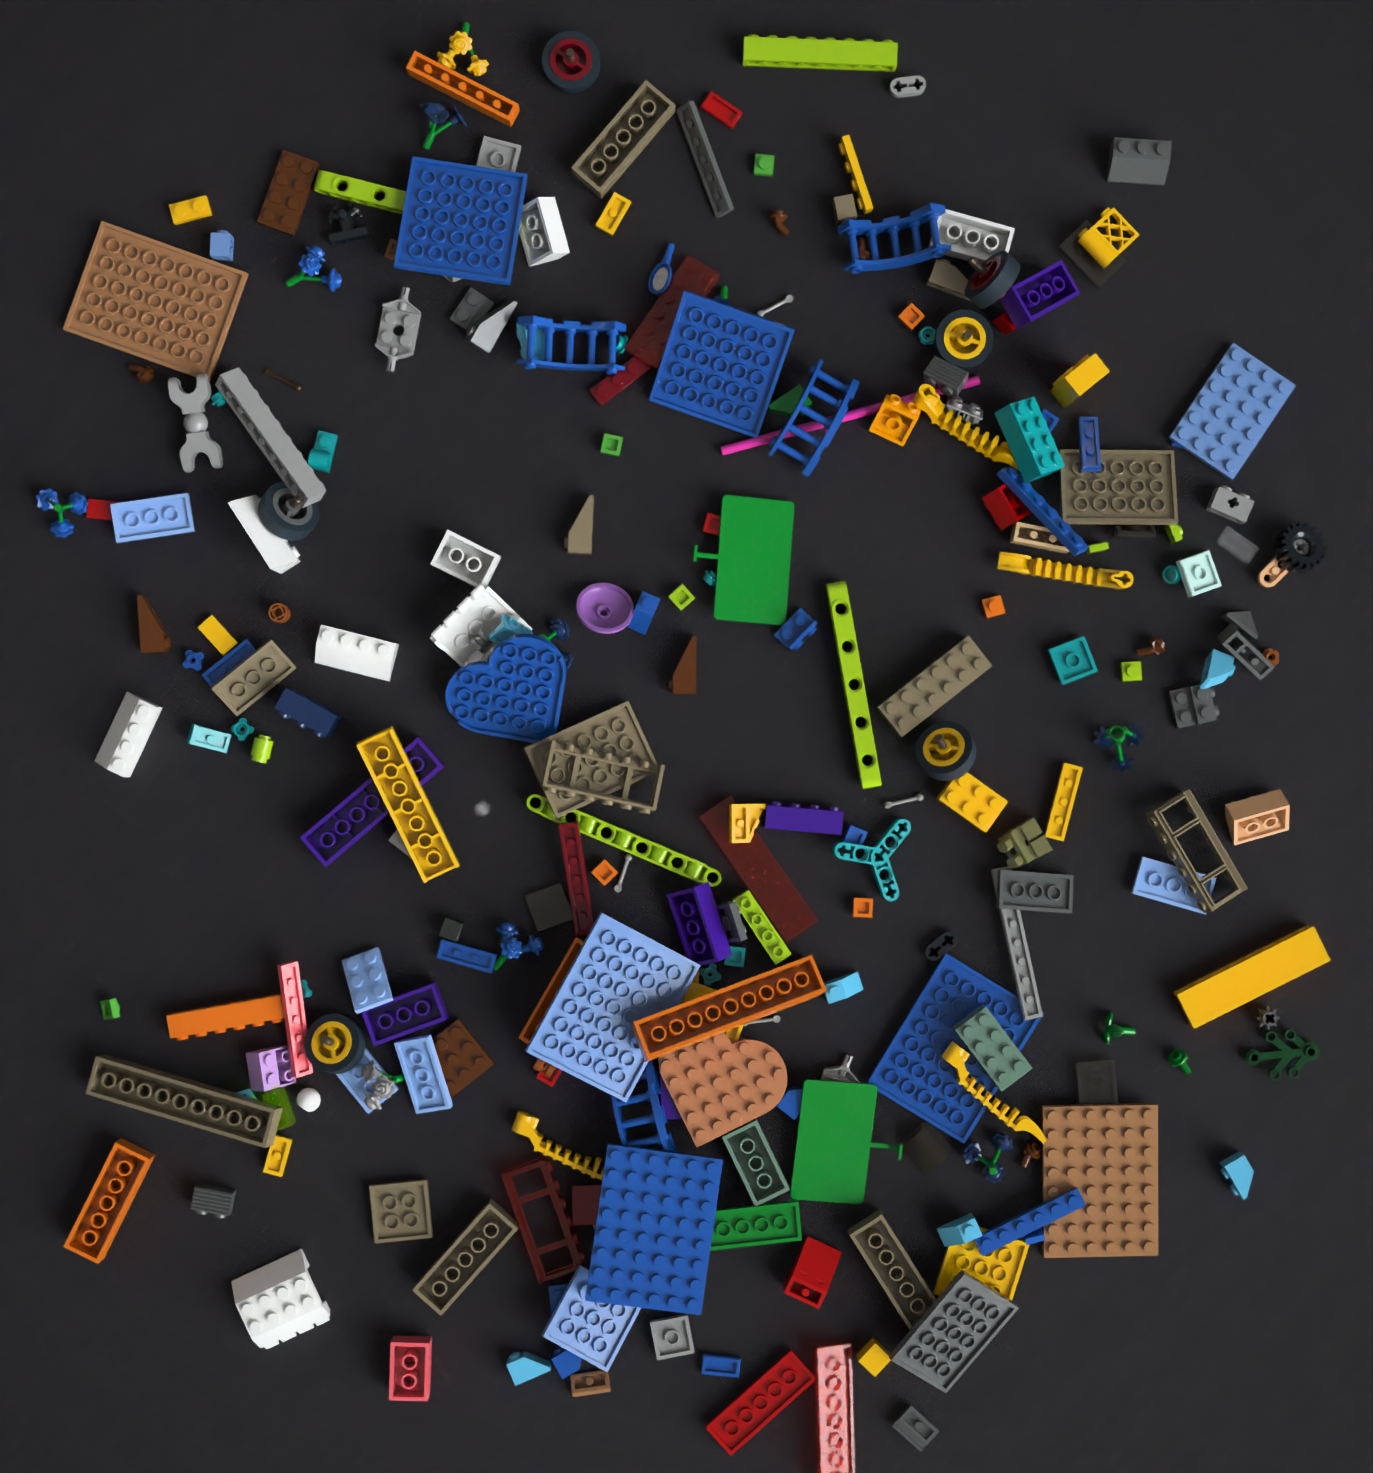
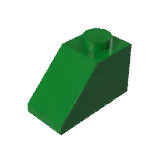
M797 385L771 403L767 410L771 413L790 416L803 392L801 385ZM807 396L803 405L810 408L813 403ZM799 411L798 414H797V416H798L799 414H800L801 416H804V415H805V414L801 413L800 411Z

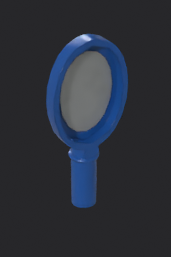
M672 243L667 244L662 262L654 267L649 277L648 287L650 292L655 295L665 292L671 281L672 269L670 262L675 247Z

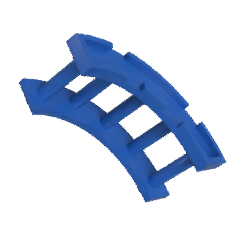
M929 203L910 212L911 216L900 218V216L884 218L881 223H871V220H846L837 226L838 234L846 235L849 239L852 259L851 262L843 266V270L851 271L854 274L862 271L888 270L944 256L945 252L951 250V245L940 243L937 219L939 218L938 216L946 213L945 205ZM929 221L933 245L922 250L919 227L921 226L920 224ZM910 228L915 253L901 256L898 232L899 230ZM877 234H890L893 258L879 260ZM856 235H866L868 237L872 260H859Z
M537 316L518 317V325L525 326L527 330V359L517 360V364L524 365L525 369H536L538 367L571 371H606V374H617V371L625 370V366L616 364V336H618V332H626V324L607 321L592 322V325H584L579 321L555 323L553 319ZM543 329V333H545L544 361L534 359L535 330ZM555 331H563L566 335L565 363L552 362V343ZM576 332L586 333L588 336L587 364H573L574 335H576ZM598 333H607L609 335L608 364H595L596 336H598Z
M821 359L809 369L808 375L810 377L792 413L778 436H773L769 443L771 449L768 455L772 456L776 449L783 451L802 462L804 466L802 474L809 477L819 462L820 454L825 447H828L849 408L847 407L848 402L854 398L860 383L853 378L849 384H843L820 370L823 363ZM816 377L840 390L841 394H843L842 398L837 400L813 386ZM809 393L834 406L836 411L832 419H828L803 405ZM799 411L824 425L826 430L821 438H816L792 424ZM787 431L813 445L815 449L810 456H805L781 442Z
M650 1060L638 1080L647 1081L649 1090L646 1093L630 1096L627 1102L611 1095L622 1145L642 1147L658 1143L659 1145L662 1144L663 1151L677 1152L671 1132L666 1131L665 1123H667L664 1107L663 1105L660 1106L657 1095L661 1094L658 1070L653 1060ZM647 1100L651 1102L653 1110L651 1115L628 1120L623 1119L621 1106ZM651 1122L656 1124L658 1133L655 1136L629 1140L626 1128Z

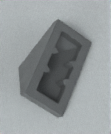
M1250 611L1229 612L1221 616L1250 641L1258 638Z

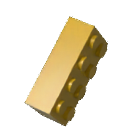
M1096 353L1091 357L1087 354L1052 383L1054 387L1050 392L1060 405L1065 408L1110 371Z

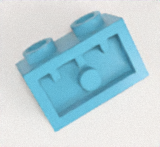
M503 614L501 616L502 623L489 634V640L498 645L510 636L533 634V632L528 627L518 623L513 617Z

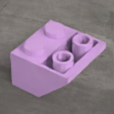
M288 1045L264 1048L246 1053L251 1091H268L296 1083V1078L292 1076Z

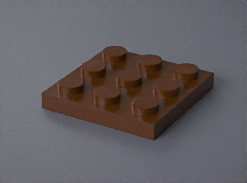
M459 1018L432 1039L451 1098L494 1064V1061Z

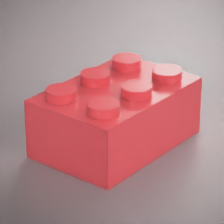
M393 1336L390 1343L389 1400L428 1401L431 1385L432 1336Z

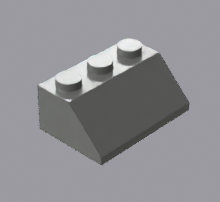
M1114 137L1109 144L1107 182L1164 186L1171 160L1172 141Z

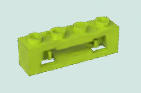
M746 889L732 899L733 902H736L741 914L775 965L791 955V952L749 889Z

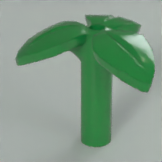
M1113 1012L1108 1013L1103 1023L1106 1027L1103 1030V1039L1106 1045L1109 1044L1110 1037L1116 1038L1123 1034H1135L1134 1027L1112 1024Z

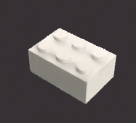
M447 529L430 564L476 587L479 583L482 584L483 582L488 585L501 557Z

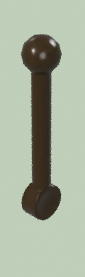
M271 369L265 370V374L268 377L272 376L290 385L295 391L302 389L300 384H294L273 373Z

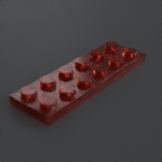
M687 255L672 277L668 288L657 299L625 346V351L657 370L661 364L684 290L707 297L720 278V273Z

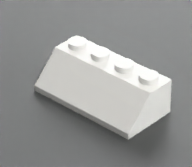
M321 625L316 642L315 663L390 682L399 644Z
M127 691L96 756L95 762L124 778L131 777L162 707Z

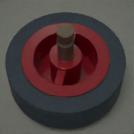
M560 32L553 36L544 47L542 54L543 71L547 81L556 90L567 94L583 92L590 88L598 78L600 72L598 48L590 37L581 32Z
M999 251L993 254L982 264L974 257H971L968 263L976 271L966 285L965 296L978 308L982 309L992 305L1001 299L1012 286L1018 276L1020 264L1006 251Z

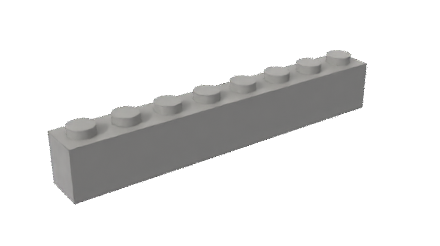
M239 367L220 374L215 386L287 488H289L292 495L295 497L299 491L305 494V497L300 502L301 507L304 508L320 501L326 492L323 483L316 477L312 467L304 460L302 453L297 450L290 436L282 429L280 422L275 419L268 405L263 402L258 391L248 381L247 376Z

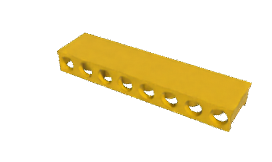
M393 726L357 742L356 746L423 882L426 883L428 880L459 867L460 863Z
M1306 925L1173 993L1177 997L1189 1021V1025L1195 1029L1331 960L1315 927Z

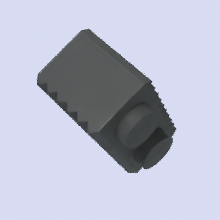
M934 356L923 373V381L933 388L937 387L945 395L956 398L968 381L969 372Z
M198 1183L194 1188L190 1209L195 1210L197 1214L206 1215L208 1212L213 1213L217 1218H226V1216L232 1213L236 1190Z

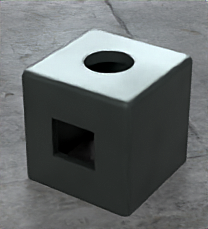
M446 916L439 936L457 942L464 922Z

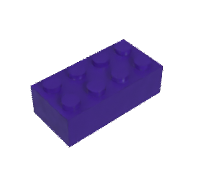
M1060 260L1012 286L999 300L1018 330L1080 294V291L1063 261Z
M709 882L681 888L666 894L688 959L699 965L719 962L732 955Z
M436 981L393 996V1001L361 1012L374 1046L445 1021L449 1017Z

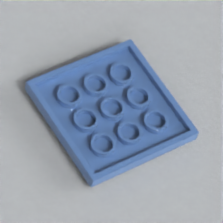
M579 1265L541 1336L608 1372L641 1308L585 1301L589 1270Z

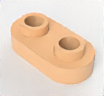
M1274 557L1259 572L1257 580L1262 587L1268 588L1276 585L1287 574L1286 565L1282 568L1278 567V562L1281 560L1277 561ZM1265 575H1268L1270 578L1268 582L1264 579Z

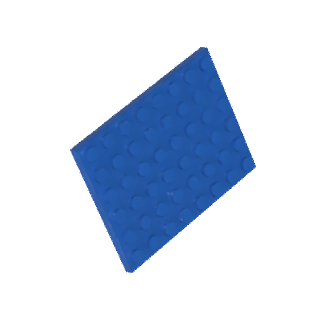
M946 953L936 966L866 1083L875 1084L878 1092L965 1144L987 1106H984L978 1098L976 1099L970 1091L968 1092L962 1084L960 1085L956 1081L958 1078L956 1068L943 1059L941 1055L952 1041L971 1054L964 1065L966 1070L970 1072L967 1077L971 1078L973 1076L977 1079L973 1088L976 1089L980 1083L985 1087L981 1093L982 1096L987 1091L994 1096L998 1087L952 1026L983 1004L1021 1052L1041 1017L1024 1021L1019 999L1016 995Z
M607 1143L585 1301L701 1315L723 1164L722 1158Z

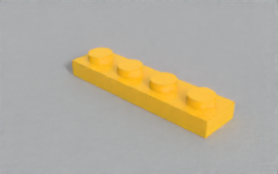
M843 136L840 144H838L841 155L845 156V169L848 174H851V187L858 195L857 205L860 210H863L865 215L872 212L873 205L850 136Z
M1068 763L1062 764L1044 833L1045 837L1064 842L1083 767Z

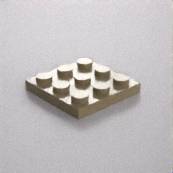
M428 1179L371 1184L369 1186L375 1244L433 1237Z

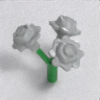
M371 1060L370 1063L363 1065L361 1076L364 1077L366 1083L377 1077L376 1082L372 1084L374 1094L365 1092L366 1098L363 1101L370 1110H381L380 1099L390 1098L391 1094L395 1091L393 1085L405 1081L403 1073L395 1076L382 1073V1071L377 1070L374 1060Z

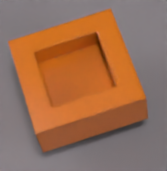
M911 303L897 318L912 331L925 315Z
M1001 595L981 600L986 619L1005 614Z
M604 859L591 873L605 886L618 871Z
M853 897L852 916L872 918L873 898Z

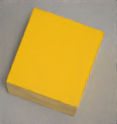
M874 1337L856 1355L858 1362L874 1377L891 1361L889 1358L890 1352Z

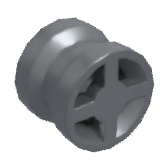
M481 630L477 632L475 638L469 640L482 654L488 646L494 643Z

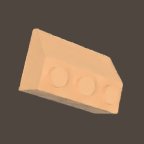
M1281 789L1225 804V818L1233 845L1289 830L1290 805Z

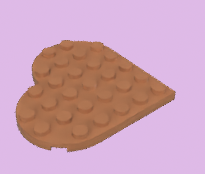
M723 1032L658 1057L660 1074L696 1148L772 1110L782 1099L787 1087V1070L783 1059L772 1046L755 1039H741L731 1043Z

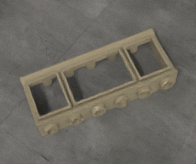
M551 740L540 787L545 788L544 791L556 794V791L564 792L563 795L567 797L583 796L582 800L594 802V799L601 800L603 805L612 806L615 803L619 804L622 809L631 810L633 807L639 809L638 812L650 814V811H656L665 765H653L647 761H635L629 757L613 756L611 753L595 752L593 749H582L571 744L564 745ZM554 752L575 756L569 786L548 781ZM581 758L627 768L622 796L616 797L576 788ZM633 770L655 774L649 804L628 799Z
M1190 789L1179 792L1146 813L1148 823L1157 832L1158 840L1164 844L1168 857L1175 863L1178 874L1185 880L1188 891L1193 894L1198 908L1203 913L1213 912L1216 908L1248 889ZM1184 799L1188 805L1186 807L1188 812L1192 813L1195 818L1172 832L1161 812ZM1195 825L1198 829H1202L1207 837L1206 843L1212 846L1217 855L1215 857L1216 860L1222 863V865L1202 878H1199L1176 838ZM1226 870V877L1232 880L1236 888L1213 902L1203 884Z

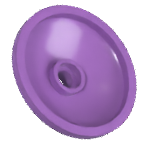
M595 583L586 587L579 594L576 612L580 621L587 628L598 633L611 634L619 632L628 626L633 617L634 605L628 593L619 586L611 583Z

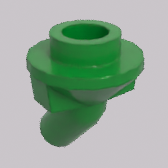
M1176 1049L1170 1053L1168 1060L1172 1066H1180L1185 1076L1192 1072L1185 1062L1188 1057L1184 1050Z

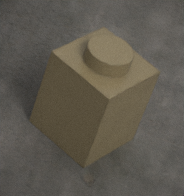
M853 194L834 197L832 204L837 225L842 224L848 219L856 220L857 212Z

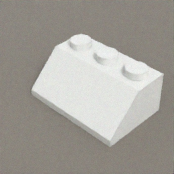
M537 197L523 205L519 233L528 266L557 260L570 253L555 197Z

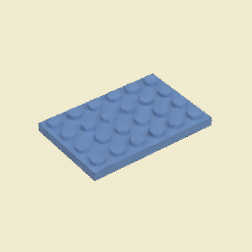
M1232 343L1168 438L1231 481L1235 478L1296 385L1235 343Z

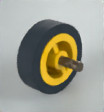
M957 310L948 314L937 327L934 349L939 358L959 368L969 370L981 364L989 355L993 346V331L989 322L981 314L972 310Z
M943 721L928 727L921 734L916 744V756L923 770L930 777L940 781H950L963 776L970 770L976 759V745L964 726L956 722Z
M327 1014L320 1017L311 1025L305 1037V1053L310 1063L317 1069L331 1074H341L353 1069L359 1063L365 1051L366 1041L362 1028L356 1021L341 1014Z

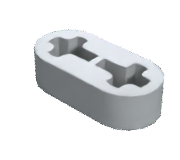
M917 75L895 78L889 86V92L895 98L918 96L924 92L926 81L923 77ZM915 81L922 85L919 90H916V87L913 86ZM896 84H899V87H905L901 88L900 92H897V89H893Z

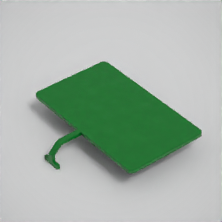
M733 495L722 497L718 554L697 552L698 545H694V551H692L693 562L697 561V557L717 559L713 613L716 620L784 625L786 623L794 519L793 502Z
M806 1079L803 1082L790 1189L792 1199L861 1204L864 1201L870 1147L888 1148L897 1151V1159L901 1160L902 1143L896 1146L891 1143L871 1142L878 1090L875 1084Z

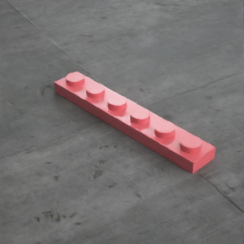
M294 960L279 964L277 968L292 1076L299 1078L313 1073V1068L305 1053V1037L308 1031L298 961Z

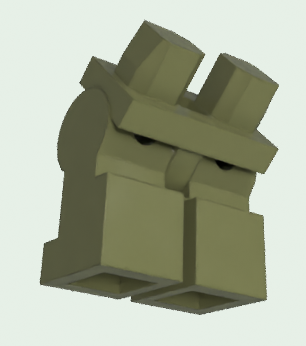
M1032 816L998 838L997 848L1008 856L1009 859H1007L1006 863L1010 869H1016L1028 864L1037 857L1039 858L1053 850L1045 835L1041 834L1043 832Z

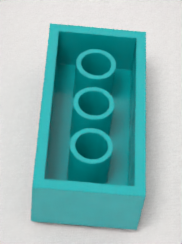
M1035 397L1011 403L994 413L1025 483L1048 476L1065 467Z

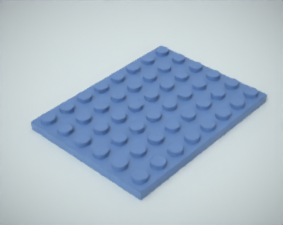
M600 912L525 1051L627 1102L648 1064L643 1059L631 1028L632 1023L679 1005L701 965Z

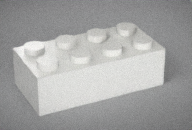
M945 209L946 213L938 216L937 223L940 243L951 245V250L945 252L944 255L964 261L974 257L982 264L999 251L1009 253L1015 228ZM931 236V240H930L929 247L933 245V243H932V236Z

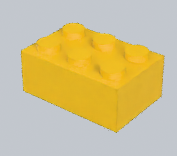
M968 772L957 779L948 781L936 798L985 833L1008 803L1006 799Z

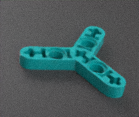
M898 818L893 821L873 847L839 841L833 845L832 853L836 858L870 864L881 897L887 901H894L899 896V888L889 862V857L909 834L911 824L906 819ZM899 823L904 824V831L899 830ZM892 831H893V832H897V835H899V838H898L895 834H892L891 832H892ZM889 836L894 839V844L891 847L885 845V840ZM843 845L844 849L850 850V854L843 852L840 856V852L837 850ZM880 846L887 850V852L882 851L883 849H881ZM862 848L864 856L857 859L855 852L857 849ZM881 852V854L879 855V856L881 857V859H880V860H877V859L875 860L876 857H875L874 854H875V853H878V854H879V853ZM882 869L888 871V877L884 880L879 877ZM883 883H887L889 889L894 891L891 893V897L886 895L888 888L886 885H882Z

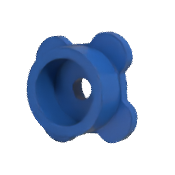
M187 650L185 652L186 659L183 662L184 668H194L196 671L201 670L204 654Z

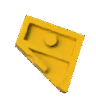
M729 804V843H750L754 835V829L759 824V817L762 811L765 810L766 804Z

